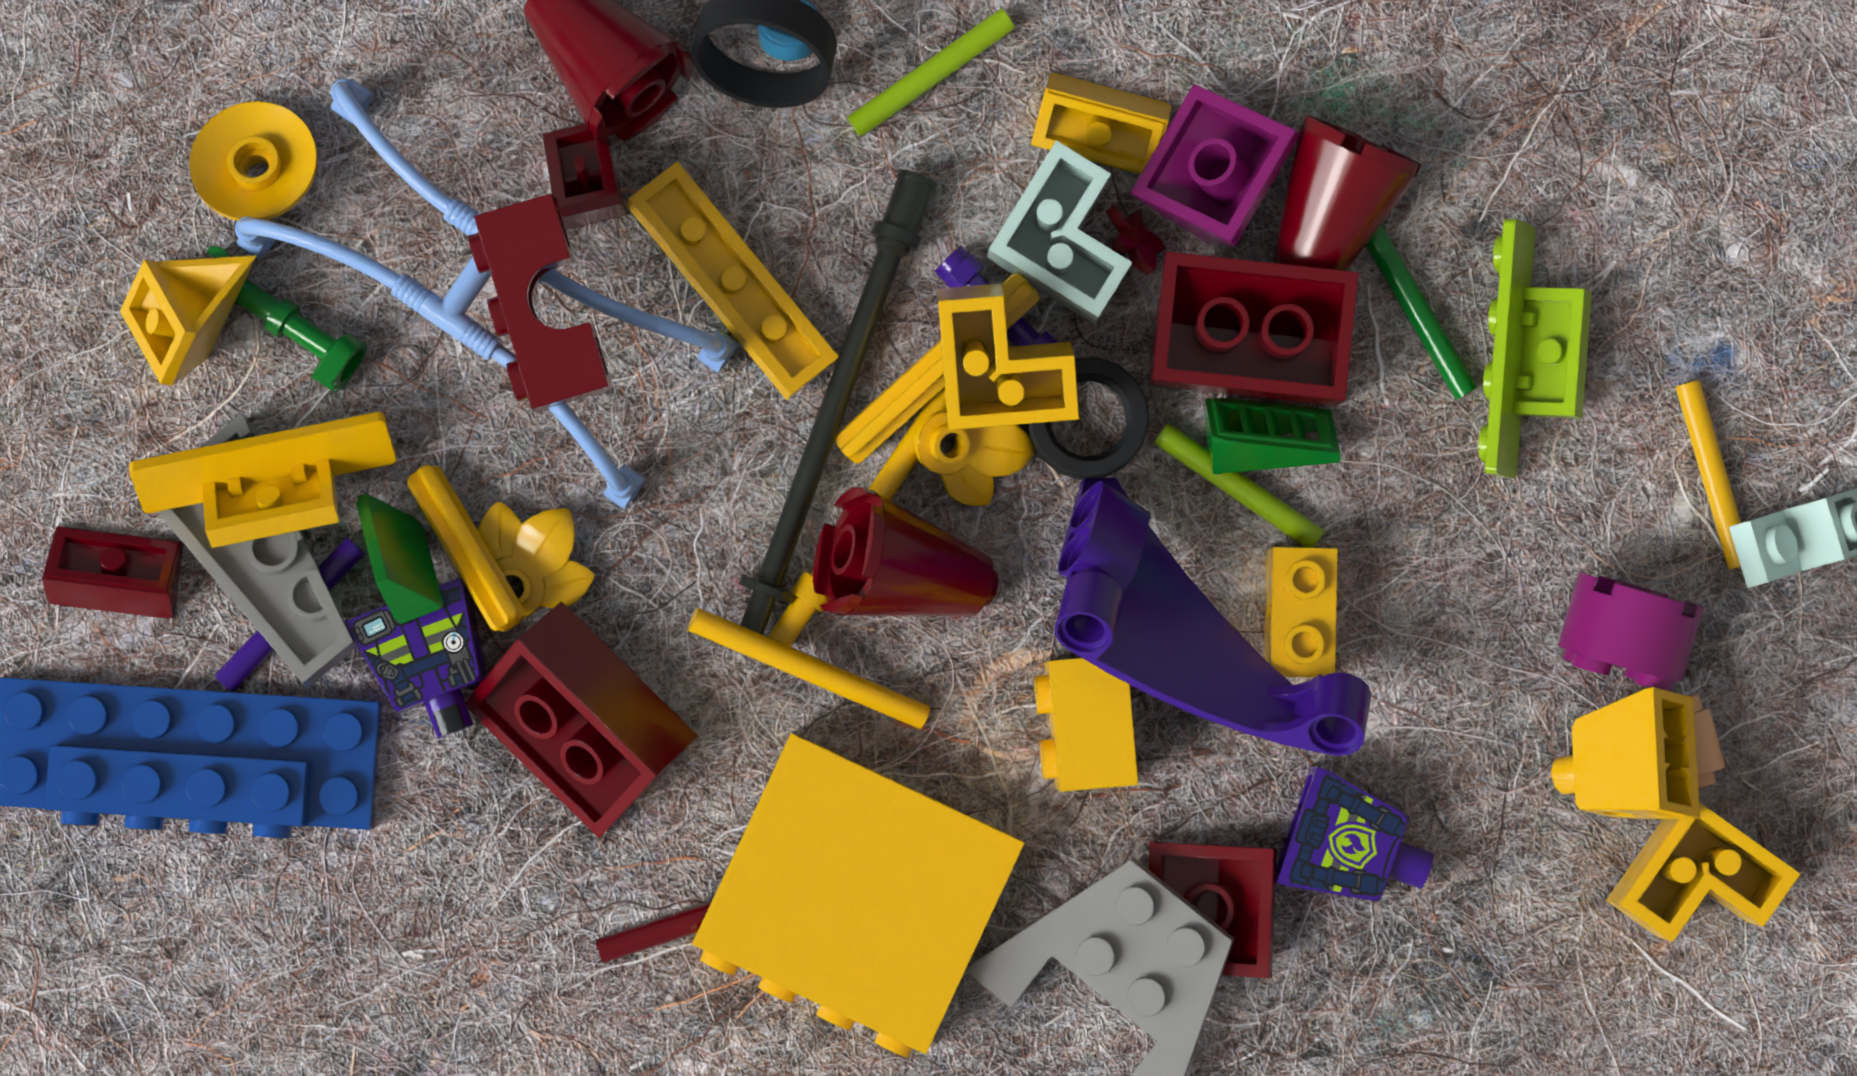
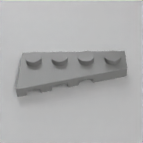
M241 413L200 447L255 436L246 418ZM203 503L157 512L306 688L357 647L300 530L211 548L205 532Z

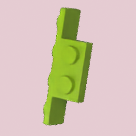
M1519 219L1504 220L1503 234L1497 236L1493 248V264L1495 271L1499 273L1498 298L1492 299L1489 306L1488 326L1490 334L1495 336L1493 361L1487 363L1483 376L1484 394L1487 399H1490L1488 425L1482 426L1478 440L1479 457L1485 463V473L1500 478L1515 479L1517 475L1521 416L1583 418L1592 292L1586 289L1531 287L1535 228Z

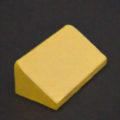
M1052 72L1049 74L1031 145L1050 150L1057 140L1089 161L1141 174L1166 132L1172 106L1163 101Z

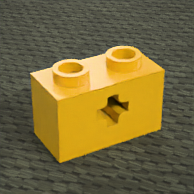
M1272 547L1266 550L1264 659L1284 677L1314 678L1319 674L1325 676L1335 673L1338 549Z

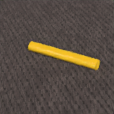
M1696 380L1676 386L1675 389L1727 567L1730 570L1741 566L1729 527L1742 522L1701 382Z

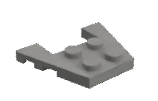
M1133 858L972 963L966 972L1011 1008L1021 998L1049 960L1054 957L1156 1040V1044L1130 1076H1186L1235 938Z

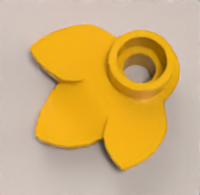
M947 410L937 411L926 417L919 424L914 435V449L919 462L926 469L940 474L945 490L950 497L964 505L970 506L989 505L994 492L993 477L1008 476L1020 471L1035 454V447L1031 438L1017 425L948 430ZM953 433L955 436L953 448L949 453L942 454L940 448L942 439L947 434Z
M496 502L482 518L478 532L505 578L518 576L523 581L524 592L518 600L524 608V618L532 615L540 606L554 608L561 601L567 607L579 601L591 586L595 577L594 573L580 563L569 560L575 541V525L572 512L569 509L559 508L543 511L528 518L522 524L507 505L502 502Z

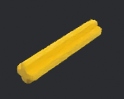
M429 464L420 467L407 479V486L489 627L494 631L502 632L513 628L525 617L524 608L442 469L437 465L431 466Z

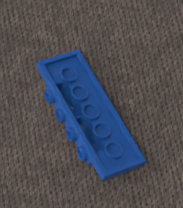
M0 677V806L61 811L60 823L71 825L99 826L100 814L125 815V828L163 830L164 818L189 819L188 832L227 834L228 822L253 823L252 836L291 838L292 826L371 830L374 826L382 702Z

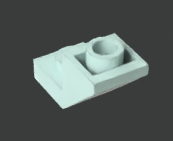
M1857 488L1730 526L1729 530L1747 588L1856 556Z

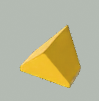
M257 255L168 261L143 260L120 312L160 384L172 386L208 359Z

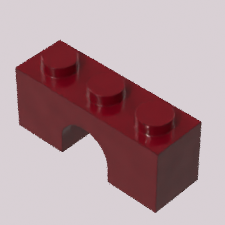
M550 193L474 216L478 233L468 235V240L478 272L480 274L487 271L491 272L497 296L487 299V304L497 336H510L516 360L506 363V367L517 401L528 398L531 409L540 411L613 389L595 326L587 322L566 329L551 328L542 323L534 309L533 295L539 280L547 272L555 268L575 263L557 199Z

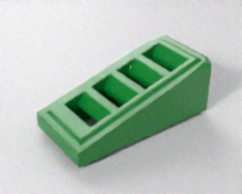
M1231 398L1205 399V433L1213 474L1340 462V449L1330 409ZM1317 431L1319 440L1306 439L1305 432ZM1292 434V437H1283L1280 435Z

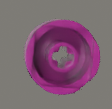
M1579 571L1558 641V646L1565 649L1562 659L1572 662L1571 665L1608 676L1612 664L1626 668L1624 676L1634 679L1635 683L1672 692L1674 682L1683 681L1704 606L1687 600L1685 602L1667 598L1668 594L1603 576H1598L1597 579L1586 572Z

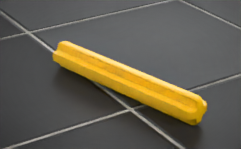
M1018 272L1012 274L1002 283L1006 330L1037 304L1040 299L1034 286ZM941 339L837 433L835 442L847 458L856 464L863 462L945 387Z

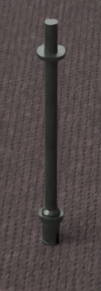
M903 169L898 171V179L882 222L875 221L871 235L876 237L874 242L878 251L757 579L750 576H741L738 585L753 590L740 625L762 635L764 634L776 599L787 603H792L794 595L790 591L781 588L783 579L901 258L910 255L911 250L918 251L922 240L917 233L937 183L915 172Z

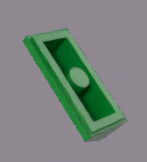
M367 493L357 496L358 501L356 505L375 582L395 621L403 624L442 608L444 603L424 527L420 521Z

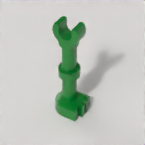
M210 246L207 251L213 258L233 257L220 247ZM246 278L235 302L265 321V330L277 338L285 335L320 358L321 360L313 370L314 373L311 376L313 379L335 393L339 389L343 390L361 364L367 351V344L351 333H346L335 339L301 316L298 305L287 298L279 301Z

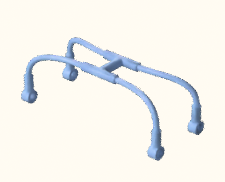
M354 79L337 80L331 87V96L334 100L331 110L351 124H354L377 153L408 185L444 213L443 218L445 221L460 229L467 236L478 233L474 216L482 213H479L467 203L462 202L460 198L451 199L433 185L401 155L366 114L365 111L369 107L374 93ZM243 217L236 223L237 245L249 254L257 255V259H261L276 240L320 253L355 268L392 289L391 295L402 301L409 308H413L415 312H418L444 332L462 342V344L467 345L469 349H472L484 359L490 360L492 358L506 369V363L516 360L515 354L501 345L502 339L491 333L484 326H480L478 322H475L474 319L465 314L491 276L490 271L481 274L478 272L473 256L445 297L441 298L418 281H415L408 274L400 276L379 262L321 236L253 217ZM555 269L547 272L538 282V284L545 282L574 300L626 323L702 347L697 360L716 373L722 371L739 345L737 340L719 328L714 333H708L641 311L597 293ZM566 403L548 408L570 432L607 480V488L603 496L625 510L640 491L646 478L625 464L618 469L595 437Z

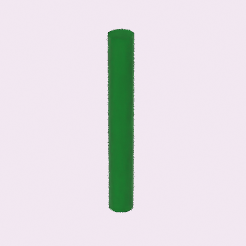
M1381 225L1365 247L1453 397L1457 400L1478 387L1385 228Z

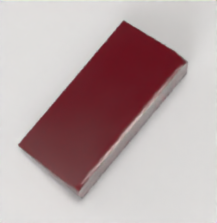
M56 526L42 576L46 599L54 605L170 619L173 617L176 606L183 542Z

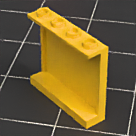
M791 733L692 945L704 950L700 961L719 971L735 976L738 967H741L762 977L758 988L772 996L793 1003L798 994L820 1004L816 1015L836 1026L851 1031L856 1021L877 1031L878 1034L874 1042L889 1051L906 1058L910 1057L913 1049L927 1054L1023 848L1024 841L808 739Z

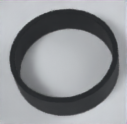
M710 0L700 12L691 46V58L700 76L721 93L751 105L787 108L808 103L824 92L829 83L836 54L837 40L828 21L818 11L800 0ZM733 24H755L771 27L792 35L803 42L814 52L820 63L811 69L796 73L782 74L759 71L744 66L726 56L714 45L708 34L715 29Z

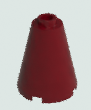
M527 0L524 6V15L589 132L603 145H610L608 137L610 135L617 134L624 142L634 138L653 125L678 99L671 88L676 83L680 74L687 82H689L693 74L694 64L691 54L683 44L614 0Z
M1306 115L1302 125L1299 127L1298 133L1300 136L1296 142L1273 263L1347 271L1415 181L1422 164L1382 144L1378 145L1366 140L1361 135L1317 117Z
M852 487L842 494L834 504V507L844 510L836 526L824 523L814 557L813 587L815 593L826 597L827 603L820 605L823 611L842 616H974L984 606H988L993 601L997 593L999 579L989 555L873 490Z

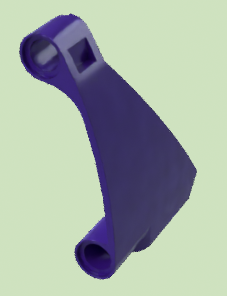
M1085 478L1080 482L1057 569L1058 573L1066 578L1067 581L1055 623V635L1066 649L1110 675L1155 698L1242 733L1291 747L1335 756L1350 755L1360 749L1364 743L1372 696L1369 686L1361 678L1352 674L1337 672L1325 676L1319 674L1309 681L1293 685L1242 637L1189 578L1150 528L1149 511L1130 500L1116 478Z

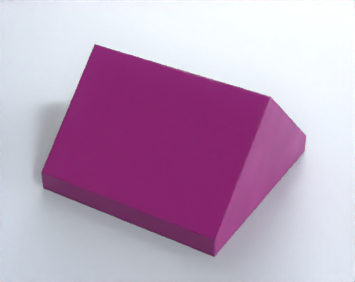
M1193 84L1130 194L1207 244L1236 246L1300 134L1286 125Z

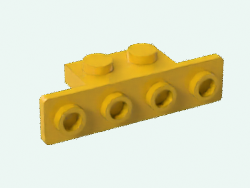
M374 412L130 462L129 472L141 507L145 513H154L203 503L205 532L211 548L339 523L334 476L394 464L396 462V453L384 413Z

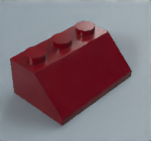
M1166 251L1154 323L1148 386L1338 406L1346 401L1359 272Z
M562 601L514 642L465 702L468 710L598 838L611 828L698 737L678 714L671 710Z

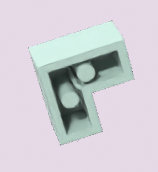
M1056 140L988 249L987 259L1012 274L1018 272L1023 275L1034 288L1095 325L1127 274L1132 262L1079 230L1107 186L1111 173Z

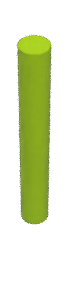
M1000 8L846 117L859 137H863L1013 31L1015 26L1012 20Z
M1168 422L1153 442L1305 548H1313L1325 530L1241 472L1213 474L1209 450Z

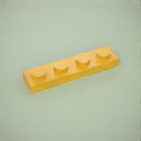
M678 161L628 198L626 206L787 401L836 363L839 356Z

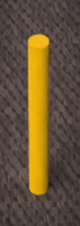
M697 607L690 619L687 629L689 632L917 729H921L930 712L929 705Z

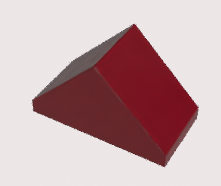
M586 124L542 134L551 191L558 201L566 230L627 216L610 145H603L589 132Z

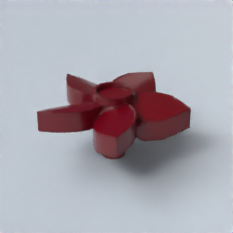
M1114 205L1105 212L1111 223L1120 233L1111 241L1113 245L1112 250L1121 256L1124 253H1128L1129 260L1133 266L1145 275H1149L1156 268V255L1166 249L1165 245L1156 234L1148 231L1144 226L1141 208L1125 218Z

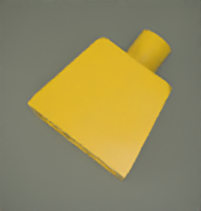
M1651 687L1575 720L1572 726L1573 754L1556 758L1552 764L1551 776L1556 789L1564 795L1575 793V803L1579 810L1613 818L1684 820L1700 818L1693 697Z

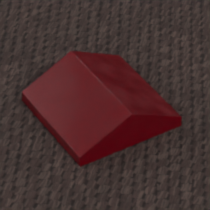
M1149 842L1148 869L1235 938L1222 975L1272 978L1277 848Z

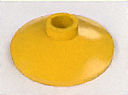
M261 101L236 104L213 116L196 136L189 158L191 179L200 198L216 213L236 221L243 217L269 220L292 209L309 191L318 165L316 144L306 124L289 109L274 103ZM264 163L269 166L268 170L261 176L254 178L247 176L249 169L255 164Z

